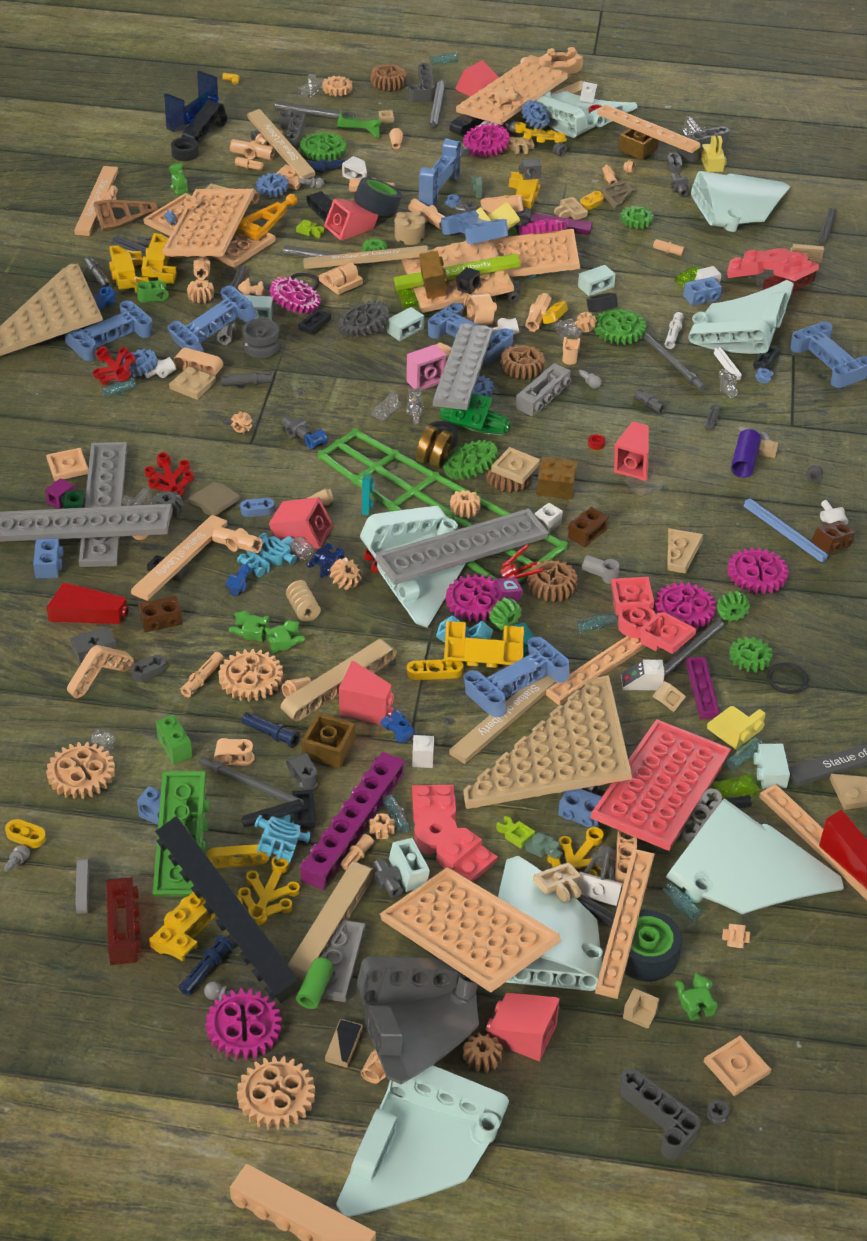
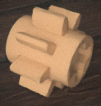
M589 312L581 313L577 317L578 321H576L577 328H580L583 332L592 331L595 323H597L595 316H592Z
M239 411L238 414H234L231 418L233 421L231 426L236 432L244 434L252 428L251 422L253 419H251L248 413Z
M376 814L374 819L369 820L370 834H374L376 839H388L390 834L395 833V820L390 819L388 814Z
M729 923V928L723 929L722 939L727 940V946L744 948V942H750V932L745 931L746 925Z

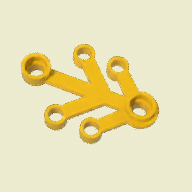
M515 122V132L524 133L523 138L532 139V136H537L536 141L544 143L545 140H555L556 143H563L567 139L566 134L552 130L545 132L539 128L532 130L526 128L525 123Z
M598 827L589 828L586 832V842L575 855L571 847V838L568 836L560 837L559 848L563 850L566 862H569L575 869L587 868L592 858L584 859V857L593 847L602 843L603 831ZM547 855V861L552 864L553 868L561 865L560 857L554 859ZM595 862V864H594L593 867H596L597 869L602 870V868H600V867L597 865V862ZM591 869L589 874L597 876V872Z
M277 855L272 859L273 872L265 889L259 880L258 872L249 871L246 874L247 884L253 886L259 897L258 904H255L249 888L242 887L238 890V896L242 898V902L245 903L249 914L258 926L264 924L270 915L278 912L286 914L292 911V901L288 898L281 899L279 903L267 907L268 902L286 895L295 897L300 893V885L297 882H290L287 886L275 890L281 875L285 874L289 869L288 860L282 858L278 860L276 859Z

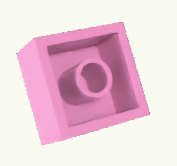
M436 344L407 354V382L416 391L439 384L446 365V354Z

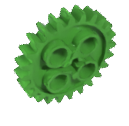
M316 132L315 135L311 133L310 136L306 135V138H302V141H300L301 154L304 157L307 156V159L312 158V161L315 159L317 161L320 159L325 161L336 160V157L341 158V155L344 156L347 150L346 140H343V137H339V135L335 136V133L329 134L327 132L324 134V132H321L319 134Z
M614 308L613 311L609 309L608 312L602 311V314L598 313V316H595L597 323H595L594 331H596V335H600V339L605 338L604 341L610 340L611 344L614 341L617 345L620 342L624 345L626 342L632 344V340L637 342V339H642L646 331V321H643L644 318L640 317V314L635 315V311L629 312V309L623 311V308L620 310Z
M478 440L476 443L471 441L470 444L465 443L463 447L458 446V450L453 449V453H449L443 462V468L446 475L450 476L451 479L454 477L455 480L460 477L461 480L465 477L470 479L472 475L476 477L478 473L483 474V470H489V466H492L493 462L497 461L499 452L491 441L487 442L484 440L481 442Z

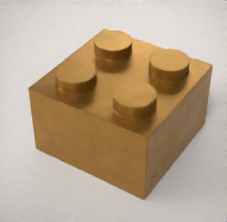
M629 128L620 135L618 150L643 160L658 149L659 140Z
M438 250L419 254L421 275L427 299L446 296L445 289L448 288L447 280L444 279L447 278L446 269L442 267L444 266L443 257H439Z
M542 457L536 495L572 499L577 461Z
M317 713L301 741L302 754L306 752L311 760L340 769L355 742V723Z

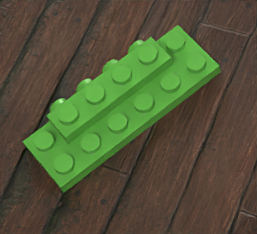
M163 772L158 829L177 816L202 851L206 852L207 840L203 839L204 832H208V819H205V812L210 810V800L206 799L205 796L206 772ZM157 843L153 896L188 897L193 892L191 889L194 886L191 881L186 883L179 873L182 868L179 865L175 867L167 857L171 853L168 849L163 851Z

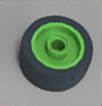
M364 177L357 187L354 201L372 213L392 217L399 207L402 194L398 189L383 181Z
M640 910L624 972L626 975L640 981L652 982L666 978L675 970L681 954L682 937L679 927L671 918L658 911Z

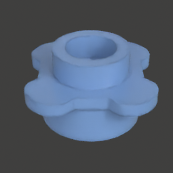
M455 194L448 195L447 200L444 201L445 205H449L452 208H455L457 203H462L459 196Z
M166 209L167 213L164 214L167 222L170 225L173 223L176 225L175 220H177L175 213Z
M759 368L755 377L760 383H768L774 373L766 368Z

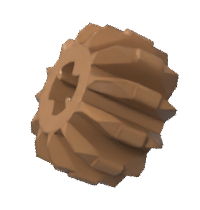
M478 1032L477 1038L470 1035L468 1042H465L463 1046V1059L467 1062L468 1068L475 1067L476 1073L480 1069H484L487 1074L489 1068L495 1070L497 1064L502 1061V1044H498L497 1037L490 1038L489 1032L485 1036Z

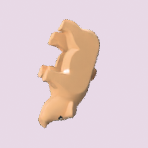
M569 47L567 54L565 52L555 53V50L552 48L548 49V52L541 57L530 55L521 59V62L527 61L542 67L561 70L568 74L579 72L583 66V56L578 54L574 47Z

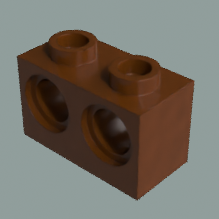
M591 506L588 510L583 511L578 518L569 523L568 538L583 547L588 546L607 530L609 516Z
M836 521L817 527L811 543L826 554L850 547L853 543L855 531L841 521Z
M176 596L138 603L144 632L182 625L181 609Z

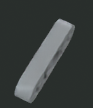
M708 789L704 792L696 810L680 833V837L683 840L692 841L722 801V795L718 790ZM714 796L715 801H712L708 808L706 806L708 799ZM698 810L704 811L706 818L698 819L695 816V812ZM692 822L696 824L692 832L687 834L686 829L692 825Z
M89 859L77 860V915L89 913Z

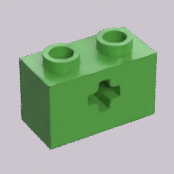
M175 714L156 721L157 738L173 765L191 759V741Z

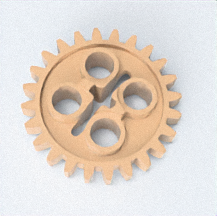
M244 649V654H240L237 651L236 656L229 655L230 660L224 659V664L220 665L219 683L222 685V690L226 689L227 695L232 693V698L240 696V701L244 697H247L248 701L252 697L258 701L259 696L266 699L267 693L273 695V690L278 691V685H282V666L280 661L275 659V656L269 657V652L262 654V650H259L258 653H255L254 649H252L248 653Z
M78 742L77 747L69 744L70 749L62 747V753L55 752L56 758L51 757V763L47 764L48 770H46L49 785H52V790L57 789L59 795L64 792L65 798L70 794L73 795V799H76L78 795H81V798L84 799L85 794L93 797L94 791L100 794V788L107 789V783H112V777H115L113 756H110L109 751L104 752L103 746L97 749L96 743L91 747L88 742L84 746H81V743Z
M273 1056L272 1062H268L266 1058H263L262 1065L254 1062L255 1069L253 1070L248 1067L247 1075H241V1083H238L237 1092L239 1108H243V1116L249 1115L250 1123L257 1119V1127L266 1123L267 1130L271 1128L272 1124L279 1130L280 1125L284 1123L289 1128L290 1121L298 1124V1116L306 1118V1110L311 1111L312 1109L311 1103L315 1101L313 1077H309L308 1069L303 1071L302 1063L295 1066L294 1059L286 1063L285 1056L282 1057L280 1062L277 1061L275 1056Z

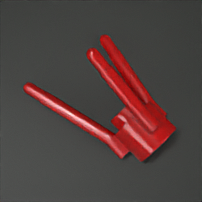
M528 544L508 561L502 563L504 567L500 571L503 578L516 577L518 579L544 571L543 568L520 573L532 568V565H536L537 562L518 568L516 564H511L529 547Z

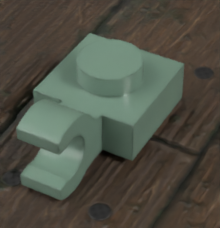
M471 176L472 191L475 192L476 198H482V176L476 179L474 176Z
M539 832L524 844L527 852L541 858L547 854L554 859H558L563 854L557 850L560 843L554 841V838Z

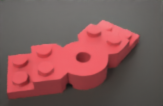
M784 248L771 249L765 252L749 250L744 253L743 259L737 257L730 260L727 275L728 278L757 275L763 273L764 269L774 270V275L796 281L819 270V265L808 260L807 255L799 251L790 253L788 249Z
M649 577L611 579L615 615L618 616V629L624 635L631 638H640L641 644L654 651L662 648L673 654L696 634V628L665 612L657 613L656 615L653 611L654 599Z
M412 785L413 823L415 824L414 842L418 849L427 855L436 853V862L444 869L448 867L471 882L476 881L497 862L498 856L481 845L482 839L467 828H457L455 823L454 785Z

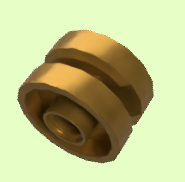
M428 425L419 441L416 461L423 464L430 461L431 467L440 470L450 452L453 434L445 430L439 433L437 427Z

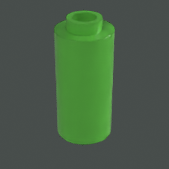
M321 957L313 960L296 996V1000L301 1006L308 1009L317 1008L334 971V966L329 959Z

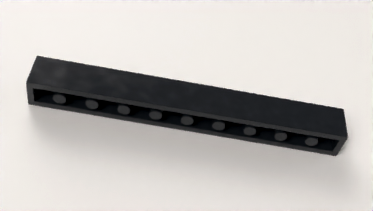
M175 816L157 829L155 832L159 839L156 842L163 851L168 849L171 853L167 857L175 867L179 865L182 868L179 873L186 883L189 881L193 883L194 886L191 889L197 898H204L206 902L203 906L210 915L214 913L218 919L215 922L221 931H228L230 935L227 939L234 948L239 946L242 950L239 955L245 964L251 963L255 969L251 972L259 982L264 980L267 984L264 989L270 998L274 999L276 997L281 1004L298 991L302 984L179 818Z

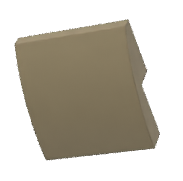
M217 482L211 483L188 498L190 505L201 507L203 514L214 516L240 500V496Z

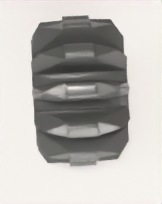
M163 490V493H157L153 497V505H172L171 519L173 516L177 517L182 512L183 501L177 492L172 493L171 490L169 492Z

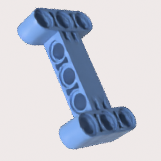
M446 138L443 142L442 156L433 168H421L419 174V201L423 204L436 207L438 191L448 179L458 180L460 175L461 142Z
M476 210L441 218L442 233L444 235L464 233L467 244H475L509 235L507 219L486 221L478 218L479 214Z
M225 286L221 289L222 302L186 326L180 321L171 322L168 325V330L173 341L180 348H190L204 352L201 342L236 318L240 317L245 322L256 318L252 302L233 286Z
M123 301L120 303L121 314L87 328H79L65 333V342L83 360L93 361L97 358L95 356L96 348L133 332H136L143 338L152 336V319L134 302Z
M452 303L428 319V336L440 338L447 333L456 338L461 324L479 325L463 317L464 307L462 304ZM504 328L492 334L482 365L492 363L502 356L505 349H509V346L513 347L514 332L511 329Z
M820 322L793 332L790 344L791 351L800 353L810 350L833 370L830 381L832 386L841 388L867 378V356L854 359L831 340L833 326L830 323Z
M532 637L528 640L529 655L487 678L478 671L465 673V691L489 715L502 717L506 713L505 698L547 675L559 683L568 681L570 678L569 660L542 637Z

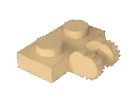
M509 137V146H506V151L514 150L515 155H519L520 150H523L524 154H528V150L534 149V142L532 139H525L523 137Z
M574 197L560 200V206L554 209V213L562 218H569L571 216L573 219L579 220L588 217V211Z
M569 862L534 874L533 882L545 894L556 891L557 897L564 903L570 901L571 896L575 899L581 897V890L577 883L580 882L582 875Z

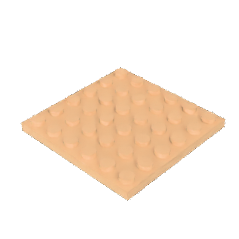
M492 240L475 244H467L464 241L428 250V252L438 250L439 257H443V268L500 257ZM419 258L401 259L406 275L421 272ZM506 270L481 274V285L472 294L489 293L490 296H496L514 291V285ZM456 279L447 281L446 296L427 299L424 286L412 288L422 313L446 308L452 303L463 304L465 297L470 294L457 290Z

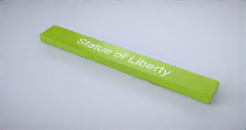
M516 253L444 267L447 278L444 279L447 281L455 280L456 276L466 267L480 271V275L521 267L520 260ZM421 272L393 277L396 291L424 286Z

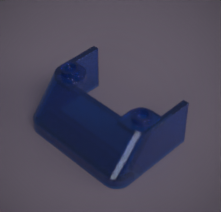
M198 71L199 97L187 106H185L183 99L167 93L164 94L167 130L175 132L189 124L208 100L218 102L217 77Z

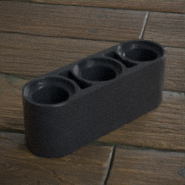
M463 114L451 122L449 129L451 132L463 137L467 135V131L471 132V128L475 129L476 125L479 126L485 120Z
M322 191L307 195L308 206L326 222L333 201Z

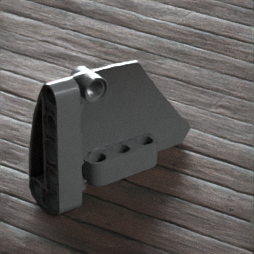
M369 956L362 961L357 981V990L366 1010L365 1023L387 1079L398 1084H403L446 1056L479 1026L476 997L478 984L441 959Z

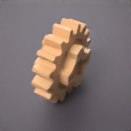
M340 76L328 77V79H324V82H322L323 91H325V94L329 93L330 96L347 95V93H351L352 81L349 78L345 79V77Z

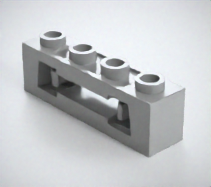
M555 363L552 364L516 395V409L534 416L547 403H550L556 395H559L565 387L570 385L571 370Z

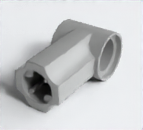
M236 319L218 330L217 340L222 345H228L232 341L233 332H236Z
M588 555L584 558L582 570L601 576L602 580L607 584H611V579L619 578L618 561L614 559L603 561Z

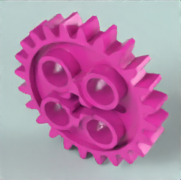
M487 123L486 126L481 124V127L476 125V129L471 128V132L467 131V135H464L465 138L463 139L464 146L469 147V155L473 154L474 157L479 155V158L482 156L486 158L487 155L492 157V154L498 155L497 152L502 153V149L506 150V146H509L510 142L507 129H504V126L500 127L499 124L494 126V123L491 125Z
M546 219L526 223V225L518 227L520 235L567 229L568 223L567 221Z
M278 277V279H274L269 290L273 300H277L276 304H282V308L287 307L288 311L291 309L294 313L298 311L300 314L302 312L312 314L313 311L315 312L318 309L321 300L317 291L313 290L314 287H308V283L304 284L302 280L299 282L297 278L292 280L291 277L288 279L286 277L282 279Z
M751 547L750 551L744 548L743 553L737 551V555L733 554L732 559H729L727 571L728 576L731 577L730 581H735V586L741 585V590L747 588L748 593L754 590L755 594L761 591L765 595L767 590L773 593V589L779 591V587H784L789 572L787 570L788 565H784L785 560H780V555L774 556V551L768 553V549L761 551L760 547L756 551Z
M467 574L466 579L460 576V581L454 579V584H449V588L446 590L447 607H450V612H455V616L461 615V620L467 617L468 622L472 619H475L476 623L479 622V619L486 622V618L490 617L489 612L496 605L490 594L491 587L494 584V581H491V576L486 579L484 574L481 577H477V574H474V577H470Z
M673 582L672 587L666 585V589L661 588L660 592H657L654 610L657 611L656 615L657 613L665 612L698 630V625L704 628L705 623L710 624V620L714 619L716 601H713L714 596H709L710 591L704 592V587L698 589L697 584L691 586L690 582L687 585H684L683 582H680V585Z
M240 988L239 994H235L231 990L230 997L222 994V1001L215 999V1007H209V1014L206 1015L207 1038L212 1039V1047L218 1045V1053L226 1050V1058L231 1054H235V1060H238L240 1055H243L245 1061H247L248 1055L252 1054L257 1059V1052L265 1055L266 1047L273 1049V1042H278V1034H281L280 1025L282 1022V1018L279 1017L280 1010L275 1009V1002L269 1003L268 995L261 998V991L257 992L256 995H252V989H249L247 994H244L242 988ZM240 1007L245 1008L246 1042L242 1038ZM255 1011L258 1012V1014H251L250 1012ZM234 1013L236 1015L228 1016L227 1014ZM253 1032H259V1033H261V1034H260V1035H253L252 1033H253ZM229 1034H236L237 1036H236V1037H230V1036H228V1035H229Z

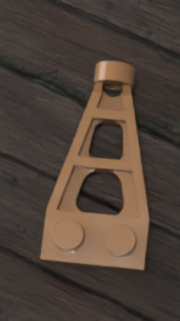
M108 199L96 201L93 204L102 231L118 229L158 210L156 202ZM128 207H138L140 213L131 215ZM122 208L126 216L121 219H115L112 209Z

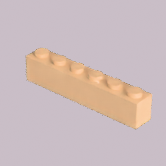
M248 1164L243 1167L230 1186L231 1200L236 1206L253 1211L258 1218L262 1220L267 1219L275 1223L282 1231L288 1230L294 1233L301 1241H376L375 1231Z

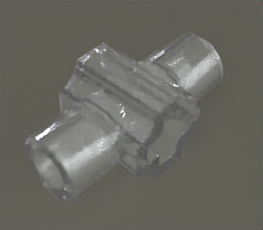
M572 318L566 321L558 319L552 323V327L556 329L562 338L568 335L579 338L582 334V329L577 327L575 320Z
M722 369L718 375L721 380L720 391L728 395V397L734 398L738 395L736 388L737 376L730 373L727 369Z

